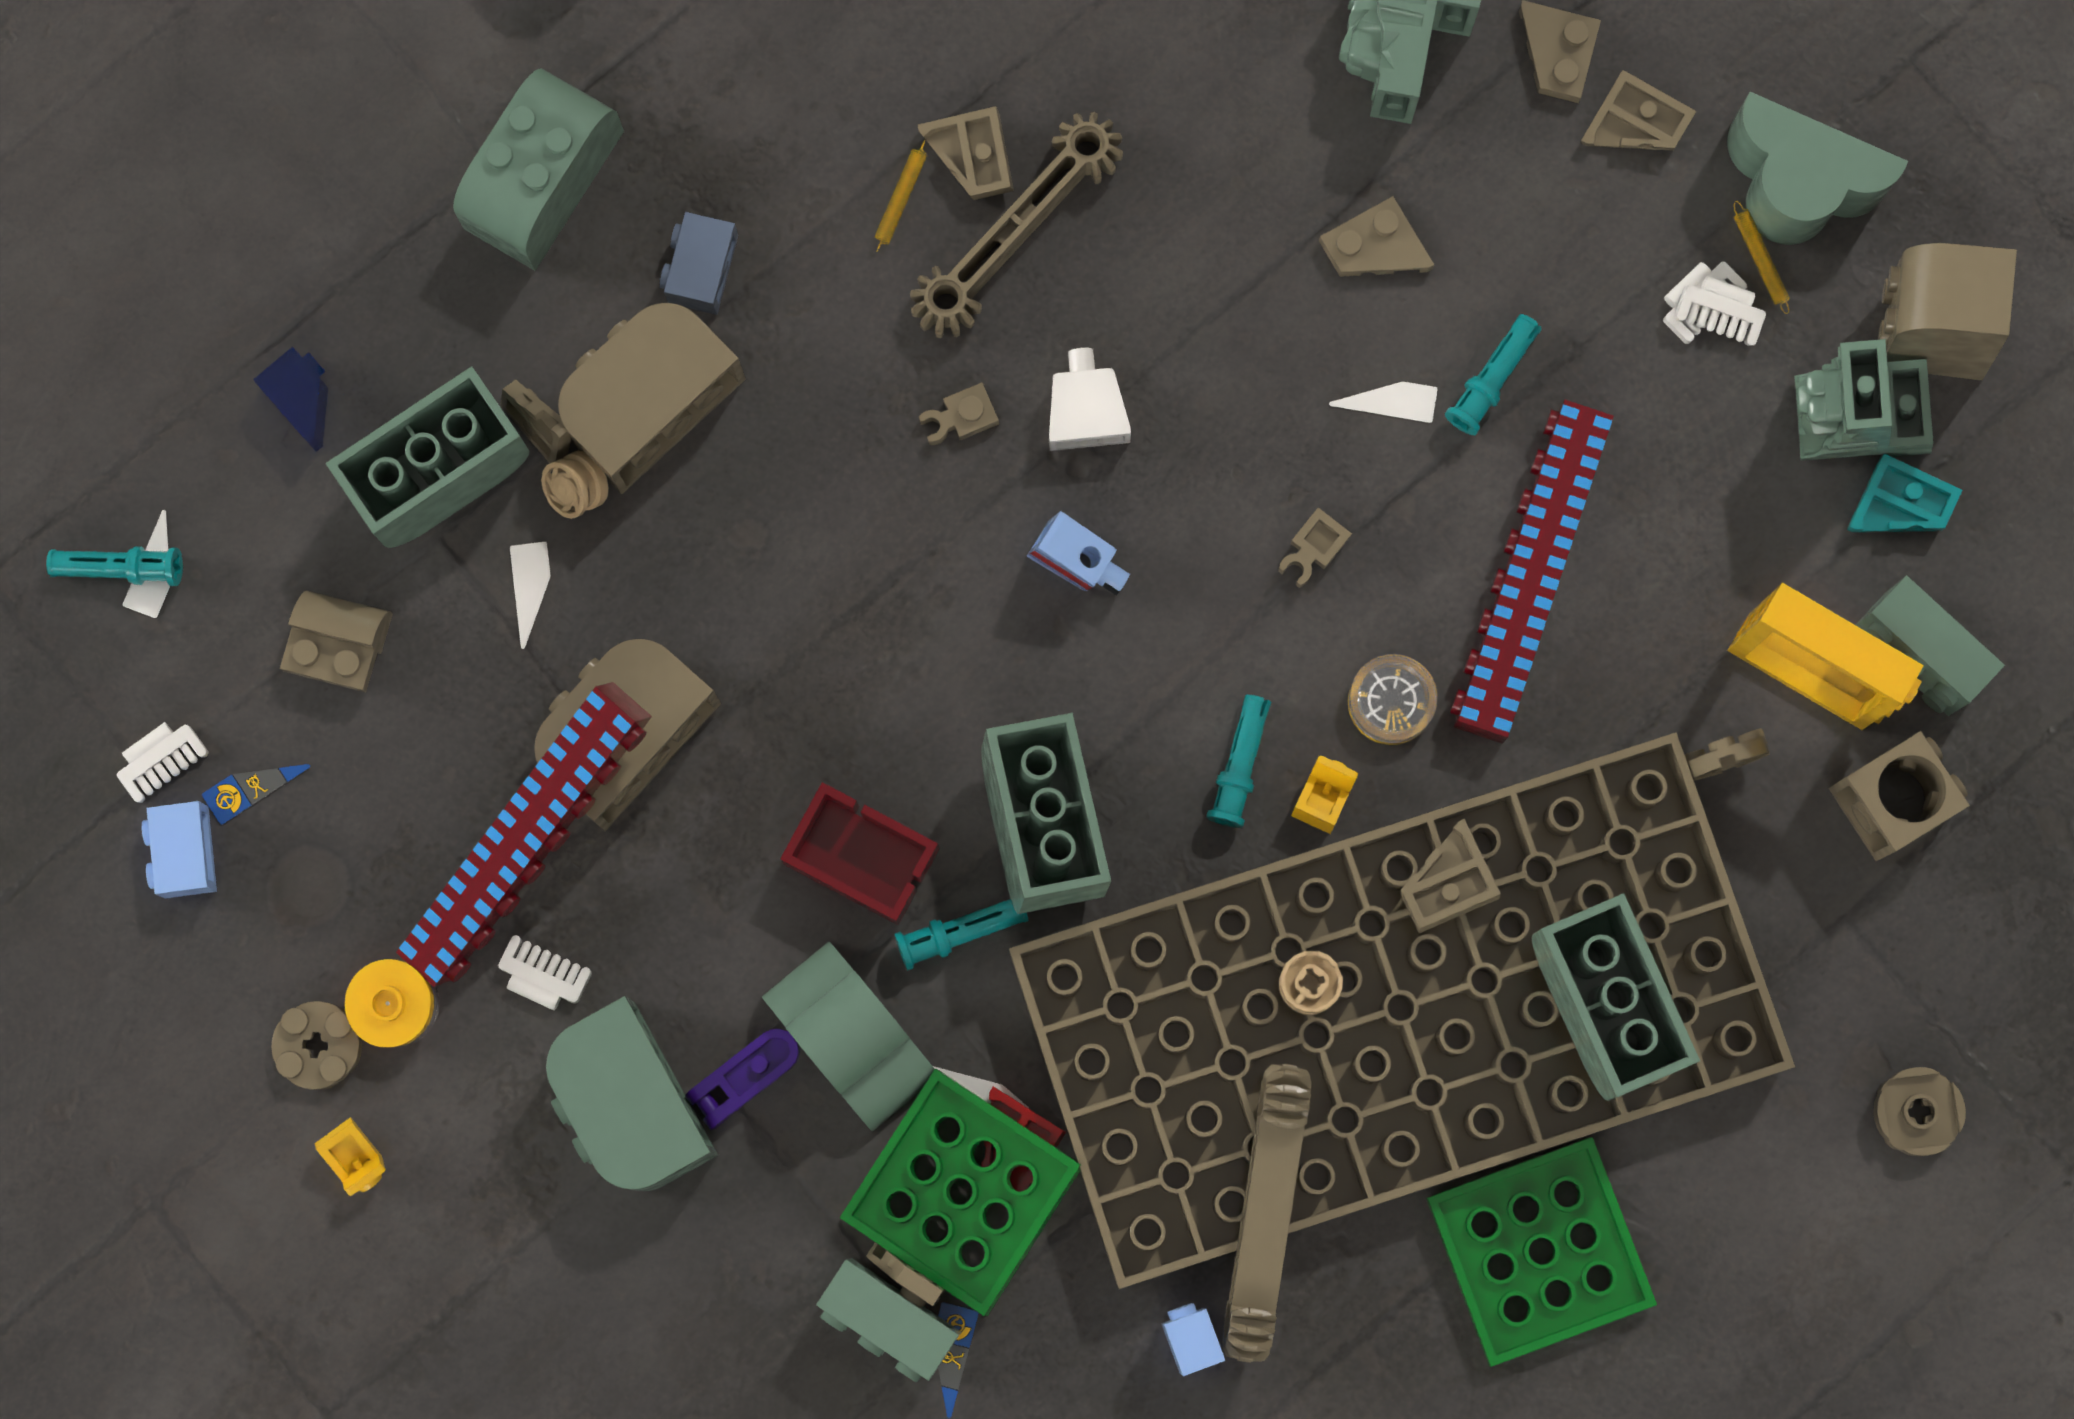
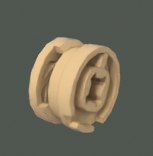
M584 451L572 452L564 456L563 459L549 463L542 472L541 482L547 501L563 517L570 519L578 517L585 510H591L602 505L607 499L609 489L607 477L602 469Z
M1304 951L1294 955L1285 964L1279 977V991L1283 1001L1292 1010L1303 1015H1316L1326 1011L1338 1000L1343 989V976L1338 964L1329 955L1320 951Z

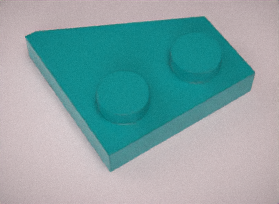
M1883 454L1873 471L1847 530L1850 532L1942 531L1945 529L1963 490L1887 454Z

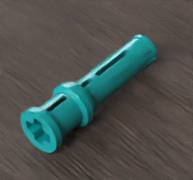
M1519 314L1482 371H1480L1478 376H1473L1464 384L1466 390L1454 407H1449L1445 412V417L1453 426L1469 435L1475 436L1479 432V423L1491 406L1495 407L1499 403V391L1504 382L1511 375L1530 344L1542 330L1541 326H1538L1534 319L1527 315Z
M135 546L129 549L127 553L57 551L56 549H51L47 555L46 568L50 577L127 578L128 582L134 585H142L144 581H164L170 586H178L183 573L182 553L177 547H171L168 551H145L142 546Z
M1248 694L1244 697L1242 712L1232 742L1228 763L1226 764L1225 771L1217 775L1215 783L1219 785L1213 809L1208 810L1206 818L1212 822L1233 828H1243L1245 820L1241 817L1247 795L1253 793L1254 789L1253 780L1250 778L1266 717L1272 703L1270 700H1264L1263 697Z
M1011 899L945 923L934 919L929 921L928 927L905 935L898 932L894 936L903 963L908 971L914 968L915 963L937 955L941 958L947 957L949 953H952L951 948L1022 922H1028L1027 912L1017 914Z

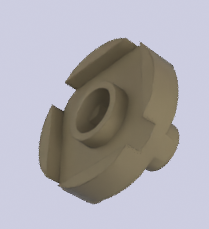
M1756 729L1738 736L1739 743H1735L1733 736L1708 744L1709 753L1705 754L1704 749L1684 754L1693 780L1698 781L1723 773L1722 771L1733 767L1739 768L1768 756L1770 751L1763 729Z
M320 1001L307 1002L296 1008H291L283 1014L272 1037V1056L278 1072L294 1085L311 1090H324L339 1084L338 1082L344 1080L357 1067L362 1053V1039L353 1031L345 1011L340 1007ZM321 1033V1040L328 1042L327 1051H320L318 1058H312L311 1051L306 1049L307 1040H312L314 1034Z
M1914 1067L1895 1073L1879 1086L1874 1101L1875 1124L1885 1143L1890 1148L1899 1150L1907 1155L1928 1156L1944 1151L1955 1140L1965 1124L1966 1109L1960 1090L1953 1082L1950 1083L1946 1077L1931 1068ZM1915 1099H1920L1922 1106H1929L1930 1115L1923 1118L1924 1124L1922 1125L1917 1124L1916 1119L1910 1117L1908 1109L1913 1107Z

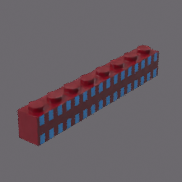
M1564 400L1559 411L1551 409L1543 434L1550 436L1546 450H1537L1530 470L1531 474L1537 475L1532 491L1524 489L1518 505L1517 513L1524 515L1519 530L1511 529L1503 553L1510 555L1506 570L1498 568L1490 593L1497 595L1493 609H1484L1477 629V633L1484 635L1479 651L1471 649L1463 673L1471 675L1466 691L1457 690L1450 710L1451 714L1457 715L1454 728L1501 744L1508 738L1610 430L1613 415L1568 400Z
M614 682L595 686L396 953L414 967L433 987L450 980L453 983L458 981L470 968L471 962L468 959L476 949L481 950L495 935L496 930L492 928L500 917L504 918L509 915L518 905L521 898L517 894L525 884L530 885L541 875L545 869V864L542 861L548 853L558 850L569 838L571 832L567 828L573 820L583 817L594 805L596 799L592 795L601 784L603 786L608 784L619 772L621 765L618 761L626 750L631 752L642 742L647 733L643 728L652 716Z

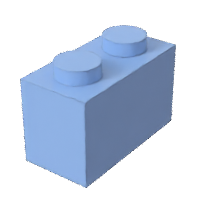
M200 801L146 808L148 820L142 821V836L145 845L150 846L152 863L146 864V878L149 888L154 889L156 895L165 899L217 892L209 806Z
M1190 1303L1167 1312L1170 1320L1161 1324L1179 1373L1182 1376L1226 1361L1207 1309L1201 1308L1196 1310L1194 1303Z

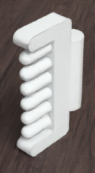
M1700 262L1664 297L1667 304L1673 309L1663 318V322L1685 344H1689L1694 339V335H1698L1701 332V329L1695 323L1688 324L1687 318L1683 321H1677L1674 317L1685 286L1693 285L1701 288L1706 276L1743 289L1747 288L1746 282L1726 262H1721L1712 271L1706 264ZM1712 310L1709 311V314H1708V317H1707L1708 320H1709V317H1710V314H1711V311H1712ZM1698 312L1697 317H1696V320H1695L1696 322H1697L1698 317H1699V314H1700L1699 312ZM1706 320V323H1705L1704 327H1702V328H1705V327L1707 326V323H1708L1707 320Z
M1706 276L1701 288L1693 285L1684 287L1674 317L1677 321H1683L1687 318V323L1693 324L1701 306L1696 325L1699 328L1704 327L1709 311L1712 310L1706 329L1713 331L1721 313L1716 333L1722 335L1725 332L1729 317H1731L1726 332L1727 338L1734 337L1739 320H1741L1736 340L1738 342L1744 340L1747 346H1751L1757 342L1766 313L1763 310L1752 307L1755 299L1754 292Z
M164 722L122 752L129 764L117 773V777L134 801L139 803L145 801V795L135 781L146 795L150 796L153 794V789L144 778V775H146L155 789L162 787L161 781L152 770L153 768L163 782L168 783L171 781V776L161 764L162 762L173 776L180 774V770L170 758L171 755L182 770L188 769L189 764L180 753V749L190 763L194 764L198 761L197 756L188 743L198 756L207 757L208 750L190 726L183 725L173 732L168 724Z
M514 935L498 964L502 971L512 975L507 989L554 1011L561 998L573 1004L578 1003L592 975L590 969L584 967L580 971V965L575 963L572 965L565 981H563L571 964L569 959H564L554 977L553 975L561 957L558 954L553 955L546 971L543 972L551 952L544 950L536 967H533L541 952V947L538 945L534 946L526 963H524L531 948V943L525 941L515 959L522 944V939Z

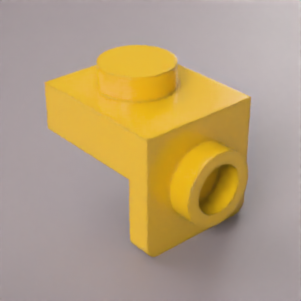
M1319 756L1291 816L1331 834L1357 779L1358 773L1339 761Z
M351 1117L314 1143L318 1153L342 1181L344 1190L349 1196L354 1195L359 1190L366 1192L373 1188L381 1180L382 1173L386 1170L382 1155Z

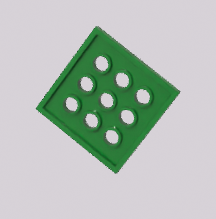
M935 1069L843 1211L840 1219L981 1315L988 1316L1081 1171V1164L942 1071ZM946 1118H954L960 1125V1134L951 1143L943 1142L938 1134L939 1125ZM988 1141L996 1149V1159L990 1166L981 1167L974 1159V1151L980 1143ZM930 1155L935 1160L936 1171L930 1179L922 1181L916 1176L914 1165L919 1157ZM1019 1166H1027L1033 1175L1032 1184L1025 1191H1016L1010 1182L1011 1173ZM959 1179L967 1180L972 1186L970 1200L962 1205L956 1204L950 1196L951 1186ZM900 1192L907 1193L912 1200V1209L903 1218H897L890 1208L892 1198ZM996 1203L1003 1204L1009 1213L1008 1222L1000 1229H993L986 1220L988 1209ZM940 1216L948 1224V1234L942 1241L935 1243L928 1238L926 1227L932 1218ZM971 1241L979 1242L985 1251L983 1261L975 1267L968 1266L962 1257L963 1248Z
M1593 1137L1426 1198L1490 1367L1657 1305ZM1562 1181L1571 1182L1578 1191V1199L1570 1207L1561 1206L1554 1197V1190ZM1522 1196L1531 1198L1537 1206L1535 1218L1527 1223L1519 1221L1513 1213L1514 1202ZM1481 1211L1490 1213L1496 1222L1494 1233L1487 1238L1477 1236L1471 1226L1473 1217ZM1578 1223L1589 1225L1594 1232V1241L1586 1249H1579L1574 1246L1570 1238L1572 1228ZM1538 1238L1546 1239L1553 1248L1552 1258L1543 1265L1535 1263L1529 1255L1531 1243ZM1498 1253L1506 1255L1512 1264L1511 1273L1503 1280L1493 1278L1487 1268L1489 1259ZM1595 1265L1605 1267L1610 1274V1283L1602 1291L1591 1289L1586 1280L1587 1272ZM1554 1280L1562 1281L1569 1290L1567 1302L1559 1307L1552 1306L1545 1297L1547 1285ZM1515 1295L1522 1297L1528 1306L1526 1317L1519 1322L1510 1321L1505 1316L1503 1310L1505 1301Z

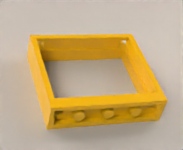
M1783 582L1748 614L1727 650L1860 730L1865 729L1874 722L1879 724L1884 717L1889 718L1893 711H1899L1905 702L1910 704L1918 693L1917 689L1922 681L1917 679L1924 666Z

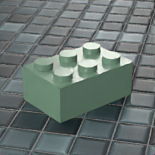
M1907 575L1891 587L1855 624L1924 665L1917 679L1922 681L1918 689L1924 693L1922 695L1923 701L1937 713L1944 712L1950 716L1969 704L2005 666Z
M853 1258L846 1259L816 1304V1306L824 1310L820 1318L841 1332L846 1330L847 1327L861 1335L857 1343L874 1355L880 1357L886 1352L897 1359L898 1363L895 1368L911 1380L918 1382L923 1377L929 1381L962 1332L926 1307L922 1306L920 1308L899 1294V1289Z

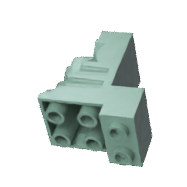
M1349 0L1347 10H1351L1347 23L1348 32L1341 44L1338 59L1346 64L1345 68L1350 74L1374 82L1370 117L1408 124L1412 123L1420 97L1432 30L1470 37L1481 0Z
M1885 339L1840 343V347L1837 348L1838 357L1833 358L1831 364H1824L1822 370H1814L1806 374L1794 376L1801 461L1879 454L1896 457L1932 453L1933 432L1927 359L1887 362Z

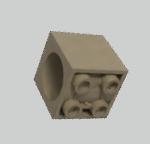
M1921 731L1828 788L1875 861L1898 851L1970 806L1965 799L1968 795L1965 786L1956 775H1949L1940 761L1943 759L1940 748L1932 738H1925ZM1884 768H1899L1913 775L1920 783L1924 792L1925 802L1922 816L1918 822H1908L1906 819L1896 818L1883 806L1878 791L1879 779Z

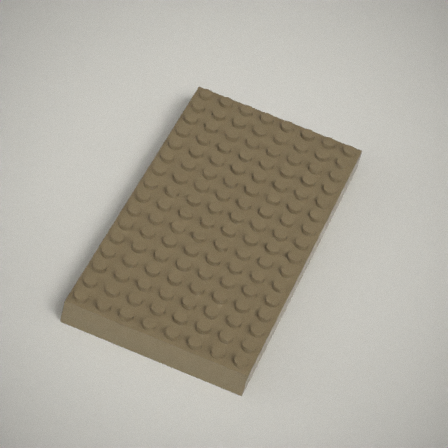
M1677 733L1009 948V953L1077 1162L1081 1164L1080 1172L1118 1289L1236 1251L1257 1121L1258 1095L1264 1072L1271 1064L1296 1065L1297 1068L1307 1069L1312 1082L1310 1110L1308 1111L1307 1124L1304 1128L1288 1234L1795 1067ZM1465 819L1501 893L1500 899L1419 933L1403 901L1401 889L1422 868L1425 860L1435 848L1438 849L1453 831V827L1457 822ZM1624 893L1699 1056L1700 1062L1622 1096L1605 1100L1591 1081L1542 974L1534 952L1532 935L1546 926ZM1304 951H1320L1329 955L1338 964L1343 976V989L1338 1000L1329 1009L1316 1015H1303L1292 1010L1283 1001L1279 991V977L1283 967L1294 955Z

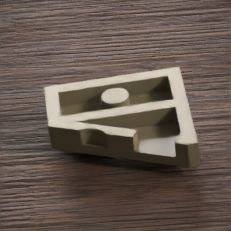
M1522 0L1519 14L1520 19H1523L1528 39L1526 42L1527 49L1535 69L1533 75L1537 92L1579 104L1601 20Z

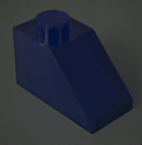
M291 347L253 380L317 452L323 447L328 387L320 379L325 370L309 352L301 357Z

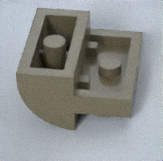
M306 590L297 600L288 623L292 628L280 669L283 672L366 693L377 653H382L393 613Z

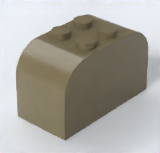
M1948 243L1922 244L1906 249L1898 265L1890 267L1889 277L1885 278L1883 286L1882 304H1888L1889 308L1886 309L1884 320H1881L1878 340H1886L1887 362L1927 359L1928 374L1983 380L2009 336L2017 250Z
M654 304L641 310L630 321L622 320L617 323L608 333L607 338L609 340L597 351L595 349L587 351L577 361V369L565 381L559 395V414L574 444L579 451H584L602 469L607 480L621 494L631 487L746 380L739 358L695 313L678 304Z
M633 639L624 641L610 649L600 661L597 658L592 659L580 672L578 677L581 681L570 693L567 690L563 691L551 703L549 710L552 713L542 723L535 740V757L538 764L595 686L614 682L652 716L643 728L647 733L642 742L631 752L626 750L618 761L621 768L616 776L604 786L601 784L592 795L596 801L586 815L604 831L612 825L721 705L712 688L664 646L650 640Z

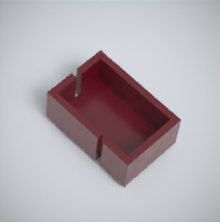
M822 782L780 860L792 870L899 926L917 892L916 887L911 883L913 880L922 883L940 850L938 843L865 804L860 812L862 817L857 815L856 813L859 809L857 800Z

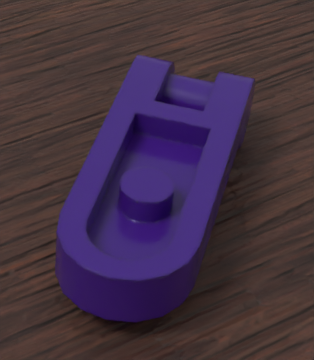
M771 1029L756 1038L689 1090L684 1096L691 1106L697 1105L705 1115L704 1123L712 1131L792 1069L800 1055L799 1044L788 1031ZM719 1086L729 1097L720 1106L710 1094Z

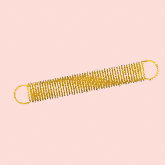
M913 150L911 151L906 163L909 167L903 170L899 178L900 180H898L897 186L900 188L897 191L894 190L891 201H889L888 207L891 209L888 212L885 211L882 222H880L878 230L881 232H876L878 235H875V238L881 240L878 249L882 241L888 242L883 244H889L894 234L893 231H895L899 223L896 221H899L903 213L902 210H904L912 192L911 189H913L926 160L927 154L925 156L919 153L920 150L918 153Z
M1743 209L1747 211L1742 212L1744 214L1738 217L1735 216L1734 220L1738 224L1737 226L1743 239H1745L1744 241H1746L1745 243H1747L1746 245L1753 260H1755L1754 262H1756L1755 264H1757L1758 272H1760L1762 279H1764L1763 281L1766 283L1767 291H1769L1768 293H1770L1772 300H1774V304H1778V301L1783 304L1786 302L1785 299H1790L1783 286L1784 284H1782L1783 282H1781L1782 280H1780L1781 278L1776 268L1771 267L1773 266V261H1771L1772 259L1766 247L1761 246L1764 242H1762L1763 240H1761L1762 238L1757 228L1751 225L1754 221H1752L1753 219L1748 209Z

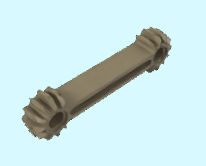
M1092 112L1089 116V122H1083V118L1079 113L1073 115L1074 126L1062 122L1059 125L1061 136L1052 138V147L1061 151V153L948 275L942 276L940 268L934 266L932 268L933 280L923 275L918 277V284L922 289L911 290V300L917 303L911 308V313L913 317H923L920 322V328L923 331L930 329L935 324V335L938 338H942L945 328L951 327L954 337L960 336V323L967 328H972L975 323L970 314H980L982 311L981 303L972 300V298L1084 176L1091 175L1094 183L1099 184L1102 180L1101 171L1109 175H1113L1116 172V166L1113 162L1122 160L1123 151L1117 147L1122 143V136L1120 133H1111L1113 122L1110 119L1098 125V114ZM1082 142H1092L1099 150L1093 155L1086 156L1080 154L1076 147ZM1071 169L1062 178V180L1050 191V193L1038 204V206L1035 207L1033 204L1064 172V170ZM999 243L1001 246L967 282H962L992 248ZM943 294H951L958 300L953 308L947 310L938 308L934 302Z
M1271 1064L1264 1072L1258 1095L1257 1121L1229 1300L1227 1301L1226 1313L1224 1315L1222 1339L1223 1351L1226 1357L1235 1358L1237 1361L1242 1362L1265 1361L1270 1354L1275 1333L1276 1308L1304 1128L1307 1124L1312 1082L1308 1070L1297 1068L1296 1065Z

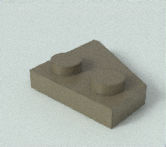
M1622 70L1580 143L1585 146L1674 151L1696 111Z
M996 106L918 124L919 132L973 200L1014 191L1000 114Z
M1393 196L1321 235L1319 238L1321 246L1340 277L1360 276L1367 272H1372L1376 275L1394 274V271L1419 270V273L1431 271L1434 267V263Z
M517 380L503 388L500 406L549 463H552L568 455L571 436L563 425L560 415L541 401L531 389L525 388Z
M1465 819L1457 822L1453 827V831L1438 849L1435 848L1425 860L1422 868L1401 889L1403 901L1419 933L1500 899L1501 893Z
M876 1242L866 1255L869 1260L903 1286L899 1292L900 1295L920 1308L924 1307L926 1302L934 1306L945 1292V1289Z

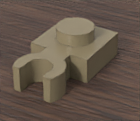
M983 383L943 398L946 411L928 410L919 416L921 425L933 421L940 426L937 433L927 436L929 445L942 443L947 438L948 432L956 430L961 441L999 425L998 417Z
M1317 508L1291 541V544L1299 552L1287 555L1281 561L1278 572L1283 574L1289 566L1298 565L1302 569L1303 575L1299 577L1296 586L1299 588L1303 587L1311 577L1313 563L1315 562L1325 570L1349 540L1352 533L1320 508Z

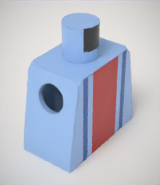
M1061 511L1047 522L1027 554V557L1084 591L1093 588L1097 583L1117 596L1130 576L1128 572L1111 562L1117 551L1113 546ZM1080 554H1084L1090 559V568L1085 567L1081 563Z

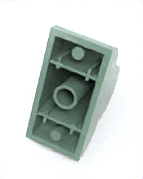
M1749 92L1732 121L1727 136V147L1732 162L1740 172L1752 179L1746 196V209H1748L1753 219L1752 221H1754L1753 226L1756 225L1754 228H1757L1758 232L1766 239L1784 245L1800 244L1812 239L1823 229L1832 215L1852 218L1872 211L1897 182L1908 163L1905 159L1753 92Z
M830 941L761 996L809 1058L872 1132L918 1095L935 1070L893 1016Z

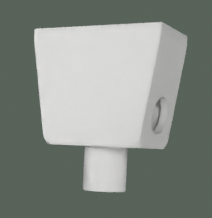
M1076 348L1068 351L1070 372L1053 375L1049 429L1050 451L1130 443L1131 428L1114 370L1112 368L1095 369L1092 348Z

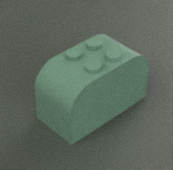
M543 68L535 70L515 93L470 163L458 186L453 210L463 229L536 271L624 133L617 111Z
M471 366L325 464L373 535L385 547L392 548L421 536L501 483L525 462L529 455V449Z
M1073 713L986 729L981 749L983 775L1007 887L1016 913L1021 914L1105 897L1111 883V877Z
M1624 893L1546 926L1532 935L1534 952L1542 974L1582 1063L1597 1091L1605 1100L1617 1098L1700 1062L1699 1056Z
M624 996L568 1027L555 1039L550 1047L546 1063L547 1077L557 1097L551 1100V1104L563 1124L572 1125L578 1137L574 1138L572 1143L584 1163L593 1164L597 1172L606 1181L624 1189L635 1191L655 1190L718 1156L634 1001Z

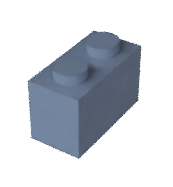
M685 212L682 224L676 223L673 229L670 247L675 249L672 263H665L660 278V288L664 289L668 303L678 304L686 308L715 315L718 314L738 239L735 223Z

